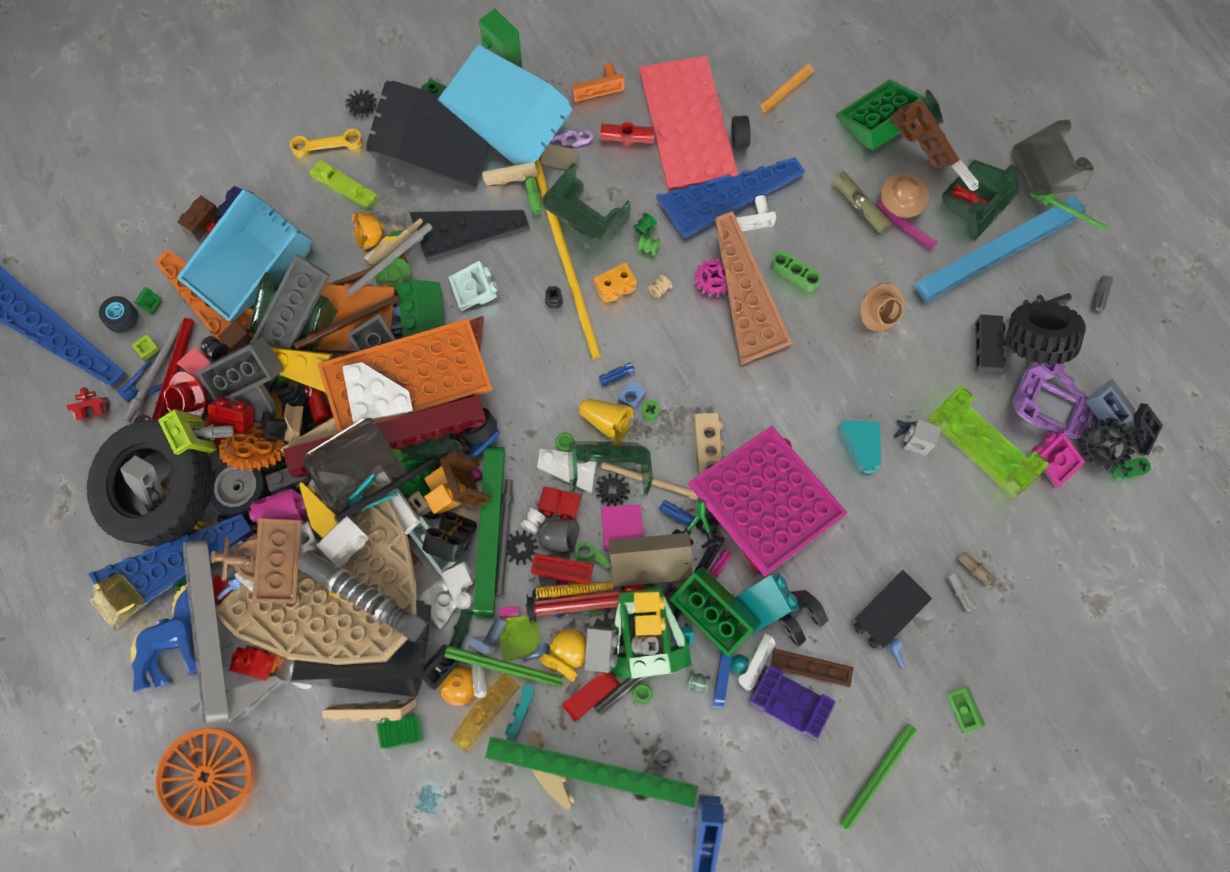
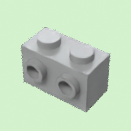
M596 626L588 628L584 670L609 673L613 670V667H616L617 655H614L619 641L616 629Z

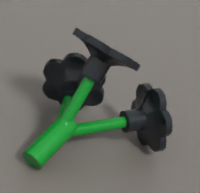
M703 499L697 500L698 514L689 527L685 528L683 532L678 529L672 532V534L688 533L690 536L691 530L696 524V528L701 530V533L706 535L708 539L706 543L701 545V548H708L725 540V537H715L714 533L717 532V526L720 523L711 512L705 514V500ZM689 537L690 543H691V545H693L694 542H693V540Z

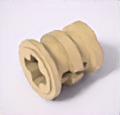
M663 274L658 276L659 279L653 281V285L650 284L648 286L650 293L657 299L661 297V294L667 292V288L671 289L673 287L670 280Z

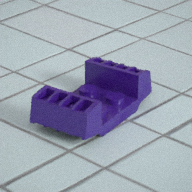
M766 666L748 703L818 741L836 701L824 694L819 695L783 675L784 672L772 666Z

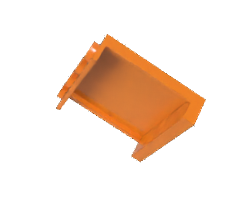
M326 283L318 299L315 332L397 295L395 288L390 285L374 287L373 285L366 284L354 295L349 296L346 290L354 284L347 283L341 286L334 283ZM394 305L319 339V342L314 344V351L340 356L354 353L357 350L346 334L380 314L392 333Z

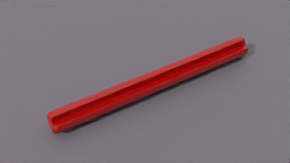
M184 318L153 412L152 421H158L166 414L167 405L163 397L164 391L169 387V382L173 375L180 370L177 362L184 357L194 325L193 319Z

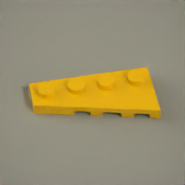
M270 347L284 369L279 375L326 392L317 364L332 360L333 354Z

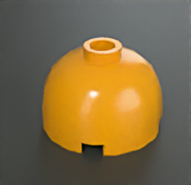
M368 212L353 214L352 223L356 225L353 233L358 246L363 247L362 250H366L379 244L383 236L382 232H385L383 222H379V219L374 214Z
M458 664L438 686L442 698L454 706H463L476 698L474 695L472 669L466 665Z

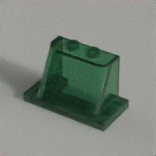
M974 159L967 169L977 179V186L979 187L976 190H970L961 177L958 176L943 192V203L968 221L970 238L976 240L1019 193L1016 166L1010 165L1006 170ZM958 184L968 191H974L977 196L987 200L988 204L985 205L984 202L978 200L974 204L953 196L951 192L952 190L956 191L953 188Z

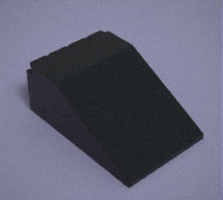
M393 80L386 81L381 93L386 99L380 98L376 113L380 114L381 117L374 116L370 130L376 132V134L369 133L366 151L375 159L476 188L489 143L438 100L440 96Z
M416 600V616L426 623L429 622L432 605L424 604L422 600ZM427 623V626L415 643L407 639L387 661L330 664L294 660L291 682L417 697L422 685L424 663L417 661H425L427 648L426 643L419 641L428 640L429 624Z

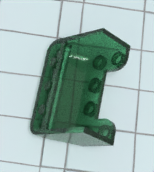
M572 163L543 196L544 208L591 241L597 242L613 237L630 217L631 202L628 200L622 208H614L606 217L602 216L578 199L584 191V184L576 178V164Z

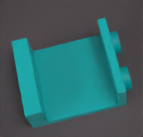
M780 573L768 576L735 597L761 623L753 633L764 630L771 623L799 609L796 597L790 592L786 579Z

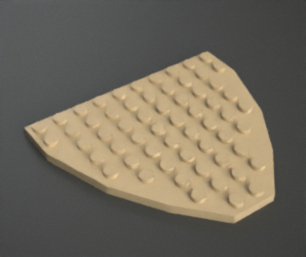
M357 466L355 467L358 470L357 478L353 479L357 483L355 490L369 477ZM374 482L362 495L366 498L382 487ZM384 501L366 509L362 513L360 512L354 517H348L363 531L369 540L341 567L350 571L351 577H359L360 582H367L369 588H377L379 594L385 593L387 599H394L399 607L408 613L411 612L416 615V580L408 536L390 501ZM329 503L331 505L329 510L334 514L336 512L341 513L346 510L348 505L341 504V506H336ZM321 550L316 553L321 558L325 559L332 565H335V567L339 568ZM299 568L295 604L253 603L252 591L241 582V587L233 590L215 608L216 617L237 638L291 660L330 664L387 661L407 640L406 637L393 629V627L376 622L373 619L374 615L370 613L364 614L362 608L356 609L353 602L347 603L346 599L329 595L326 585L322 584L321 586L315 583Z

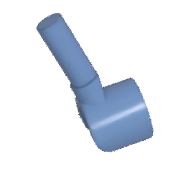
M234 575L227 579L230 585L217 595L219 600L229 591L237 590L241 587V581Z
M893 639L888 644V648L895 654L900 667L903 668L905 664L899 652L903 644L899 639Z
M547 643L538 644V651L522 657L523 661L542 656L543 653L549 654V645Z

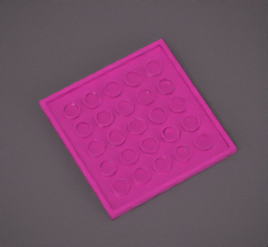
M773 426L761 432L688 483L699 499L705 500V506L764 577L848 513Z

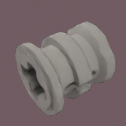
M635 636L631 647L637 655H655L659 650V642L655 637Z

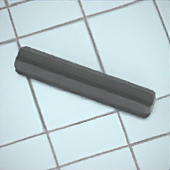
M645 677L627 678L594 706L596 712L602 715L637 684L642 682Z

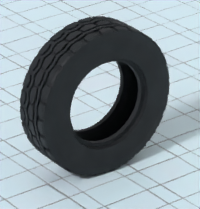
M138 421L122 427L102 444L90 466L86 490L92 516H94V520L99 527H102L104 532L123 542L159 546L180 539L196 526L197 522L204 515L211 499L213 470L208 453L188 449L180 455L174 454L158 421ZM162 453L168 460L172 471L170 491L164 502L157 509L148 514L141 515L131 503L129 485L126 483L120 468L134 456L143 460L152 454Z

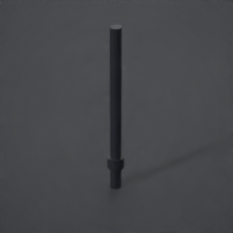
M432 457L361 501L353 502L346 507V510L334 516V520L339 524L346 516H356L363 508L436 465V459Z

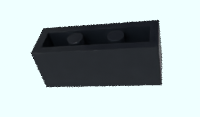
M980 314L975 321V373L998 375L1006 366V358L1004 357L1006 341L1003 340L1006 324L1003 323V316Z

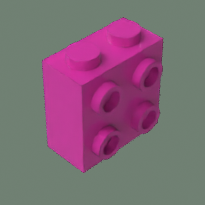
M640 504L601 507L604 550L609 552L610 540L643 537Z

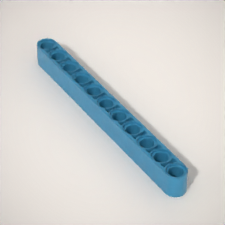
M1076 196L1062 202L1083 214L1086 212V209ZM1055 206L922 279L914 288L923 301L927 302L1078 217Z

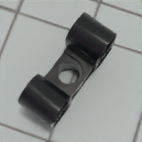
M444 512L439 528L427 529L422 550L447 562H456L473 543L477 523L454 512Z

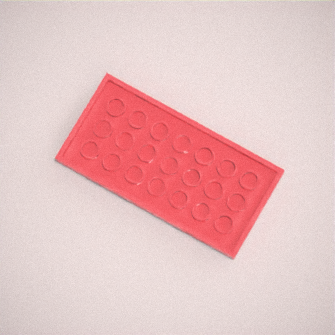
M707 56L639 67L668 191L688 188V186L693 184L694 186L704 184L708 180L727 175L738 176Z

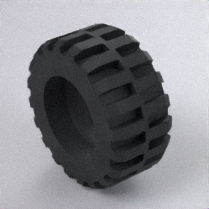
M1049 301L1024 303L1011 314L1006 336L1007 344L1014 353H1017V356L1024 357L1027 361H1034L1037 364L1047 363L1048 365H1054L1055 363L1063 364L1071 361L1079 354L1086 331V324L1081 315H1078L1075 310H1070L1065 305L1061 306L1059 303H1049Z

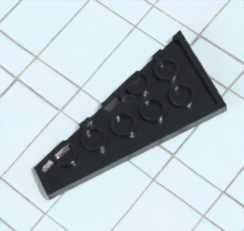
M524 210L409 212L413 224L419 218L423 220L417 231L427 223L432 226V229L420 241L426 262L530 229Z

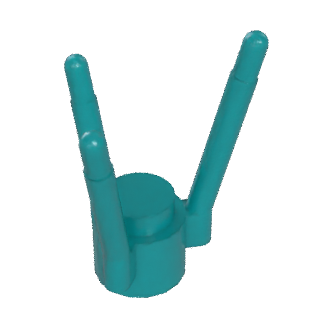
M374 473L354 493L345 499L347 505L353 502L357 503L365 498L362 494L376 481V478H373L375 476ZM395 492L382 497L360 510V512L362 513L372 506L396 497L398 493Z

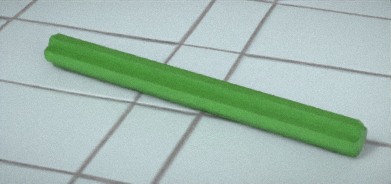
M447 646L444 652V656L552 686L561 687L563 677L560 675L452 646Z
M910 724L906 725L839 824L847 831L852 828L917 733L915 727Z

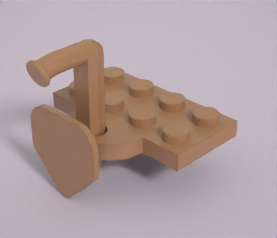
M258 518L257 539L242 543L235 553H228L229 538H225L224 553L212 551L210 556L211 562H223L222 580H226L227 565H234V568L241 577L253 581V603L295 604L301 520Z

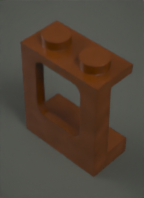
M455 450L440 460L454 501L475 508H481L492 499L491 495L478 491L471 471L480 465L477 458ZM456 478L464 482L466 490L463 492L460 491Z

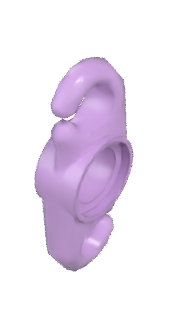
M586 129L584 133L588 134L589 137L583 139L581 137L583 131L569 130L565 133L554 135L549 144L554 145V141L557 140L561 142L560 146L574 149L578 146L589 144L593 139V134L590 130ZM572 136L576 138V141L569 143L566 139Z

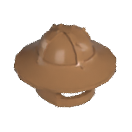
M893 175L885 181L881 188L880 197L883 205L890 213L898 217L909 218L917 216L924 211L929 202V193L926 185L913 175Z
M881 283L873 287L865 295L860 308L861 320L866 328L873 331H884L896 324L901 319L904 311L903 293L897 286L891 283Z

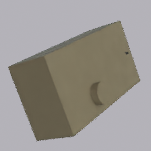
M688 533L609 541L613 587L688 580L692 575V553Z

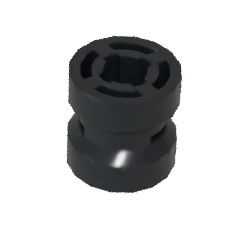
M214 336L206 337L200 345V349L213 361L227 355L228 352L227 347Z

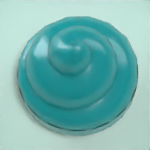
M741 654L735 655L731 660V671L736 675L745 674L749 668V659Z

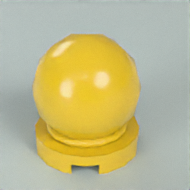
M576 629L559 631L552 638L550 653H543L539 660L555 673L558 670L565 675V679L573 682L577 677L574 669L585 663L587 639Z

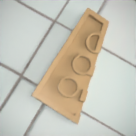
M415 698L408 699V702L399 704V700H390L381 705H378V701L362 704L361 707H359V703L337 704L325 708L322 712L323 719L331 718V721H341L344 718H350V721H359L363 718H370V721L389 718V720L395 721L402 719V716L417 707Z

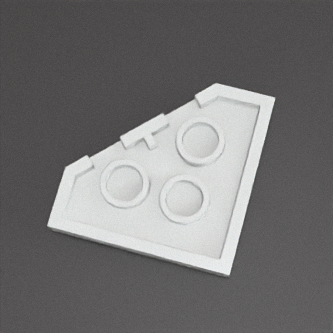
M364 363L342 366L354 424L413 412L408 390Z

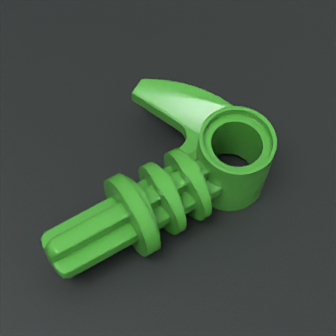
M587 541L578 543L575 550L576 560L574 561L589 564L591 561H597L606 569L610 568V563L604 554L593 547L591 543ZM585 547L589 550L590 554L582 556L579 553V549Z

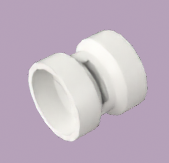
M530 508L527 512L528 517L521 521L520 526L527 532L536 535L540 524L545 522L546 517L537 510Z

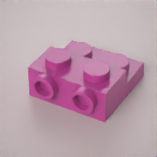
M1052 432L1045 436V442L1042 445H1037L1031 450L1033 454L1029 458L1039 472H1044L1055 487H1060L1085 461L1064 433Z

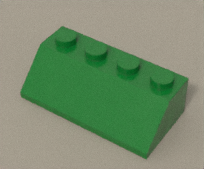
M414 279L397 283L403 338L445 325L439 282Z
M703 566L695 571L670 599L727 657L761 624Z

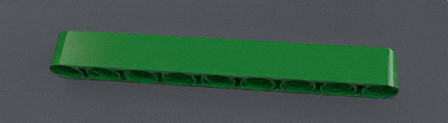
M487 446L484 449L481 492L491 495L492 499L480 508L473 617L494 618L505 447Z

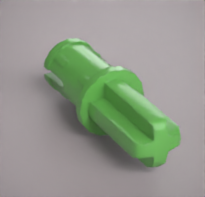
M530 177L525 181L528 191L527 199L530 200L532 213L538 214L543 211L540 201L541 193L538 192L536 179Z

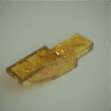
M503 673L493 686L490 685L486 690L487 695L476 702L452 736L451 741L467 753L493 723L494 717L516 693L520 685Z

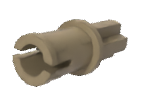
M966 551L959 556V561L971 571L970 574H974L985 586L992 583L990 582L991 580L994 581L995 577L982 566V562L976 561Z

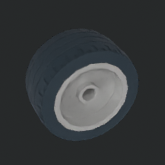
M227 463L220 464L213 472L211 504L220 513L229 518L243 514L246 519H251L249 511L251 510L250 505L252 502L272 495L266 480V475L268 474L263 468L260 471L257 468H254L253 471H250L249 468L242 471L241 467L234 469L233 465L228 467Z

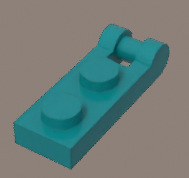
M528 684L522 687L523 698L521 703H517L512 715L515 718L513 723H509L506 728L505 735H507L506 740L517 741L533 700L535 691Z

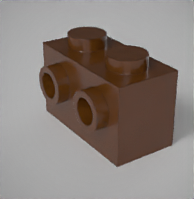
M200 195L197 200L192 202L191 207L180 216L177 223L184 233L199 241L207 232L206 225L211 223L212 220L216 221L221 216V213L214 203Z

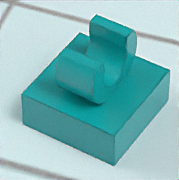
M684 623V627L680 628L689 646L693 645V629L688 623ZM672 631L673 646H678Z

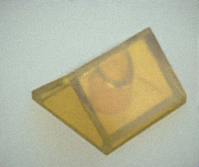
M121 573L95 584L89 600L113 631L146 603Z

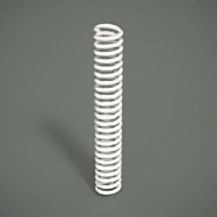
M961 159L951 165L970 190H976L979 187L977 186V179L967 169Z

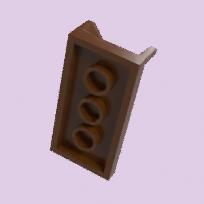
M922 99L904 105L890 116V121L892 120L905 139L910 142L918 140L920 148L926 153L930 164L935 169L955 164L960 160ZM904 126L907 128L906 132L903 131Z

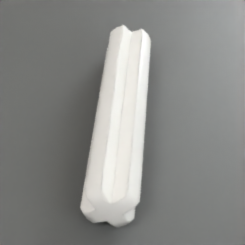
M469 645L470 652L482 655V652ZM471 664L474 695L477 698L485 697L487 691L484 667Z

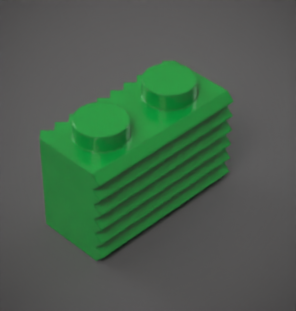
M407 713L402 716V719L395 721L383 718L381 719L382 723H377L379 745L382 750L424 741L421 718L418 715L415 716L414 713Z

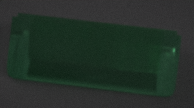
M927 89L925 91V105L937 124H942L944 121L939 103L931 91Z

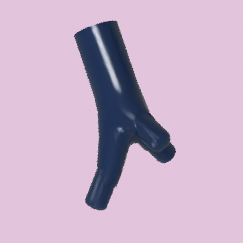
M897 420L896 423L900 424L902 428L896 432L894 437L897 438L900 434L909 430L911 425H915L917 421L904 422Z

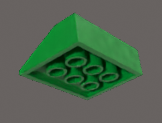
M889 79L836 113V115L861 144L871 150H875L900 133L892 120L890 121V116L904 105L922 99L926 105V97Z

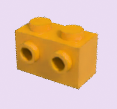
M626 262L593 278L594 287L603 303L615 301L620 295L624 293L629 294L636 288L637 280Z

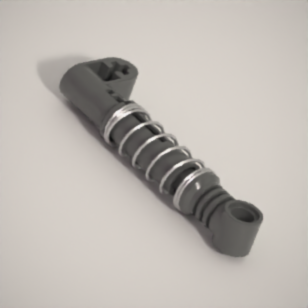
M310 550L300 557L297 567L308 578L321 586L322 584L326 585V589L333 594L337 592L338 597H345L347 603L353 602L356 609L362 608L364 614L370 613L374 615L373 619L376 622L393 627V629L415 643L427 626V623L421 618L399 607L397 601L392 598L387 599L385 593L379 594L377 588H369V584L367 582H360L359 577H351L350 571L342 567H335V565H332Z

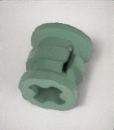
M691 670L687 682V690L694 688V691L702 690L706 694L711 676L707 675L705 677L701 673L697 675L694 674V670Z

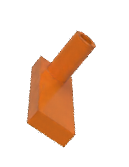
M605 63L603 69L606 77L571 85L574 102L624 91L623 74L616 73L613 63Z

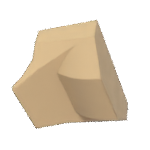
M286 404L284 418L287 427L284 440L288 444L301 436L303 424L302 406L293 407Z

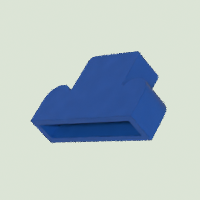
M699 794L695 818L693 872H715L724 826V806L721 804V796Z

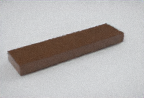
M775 648L773 649L770 666L784 673L847 688L851 686L854 669L851 666Z

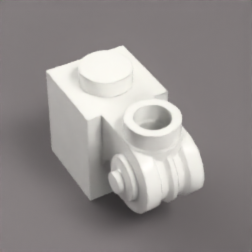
M461 563L441 573L443 579L440 582L444 591L449 590L452 596L449 598L453 609H467L472 603L470 595L462 592L464 588L472 585L473 582L464 564Z

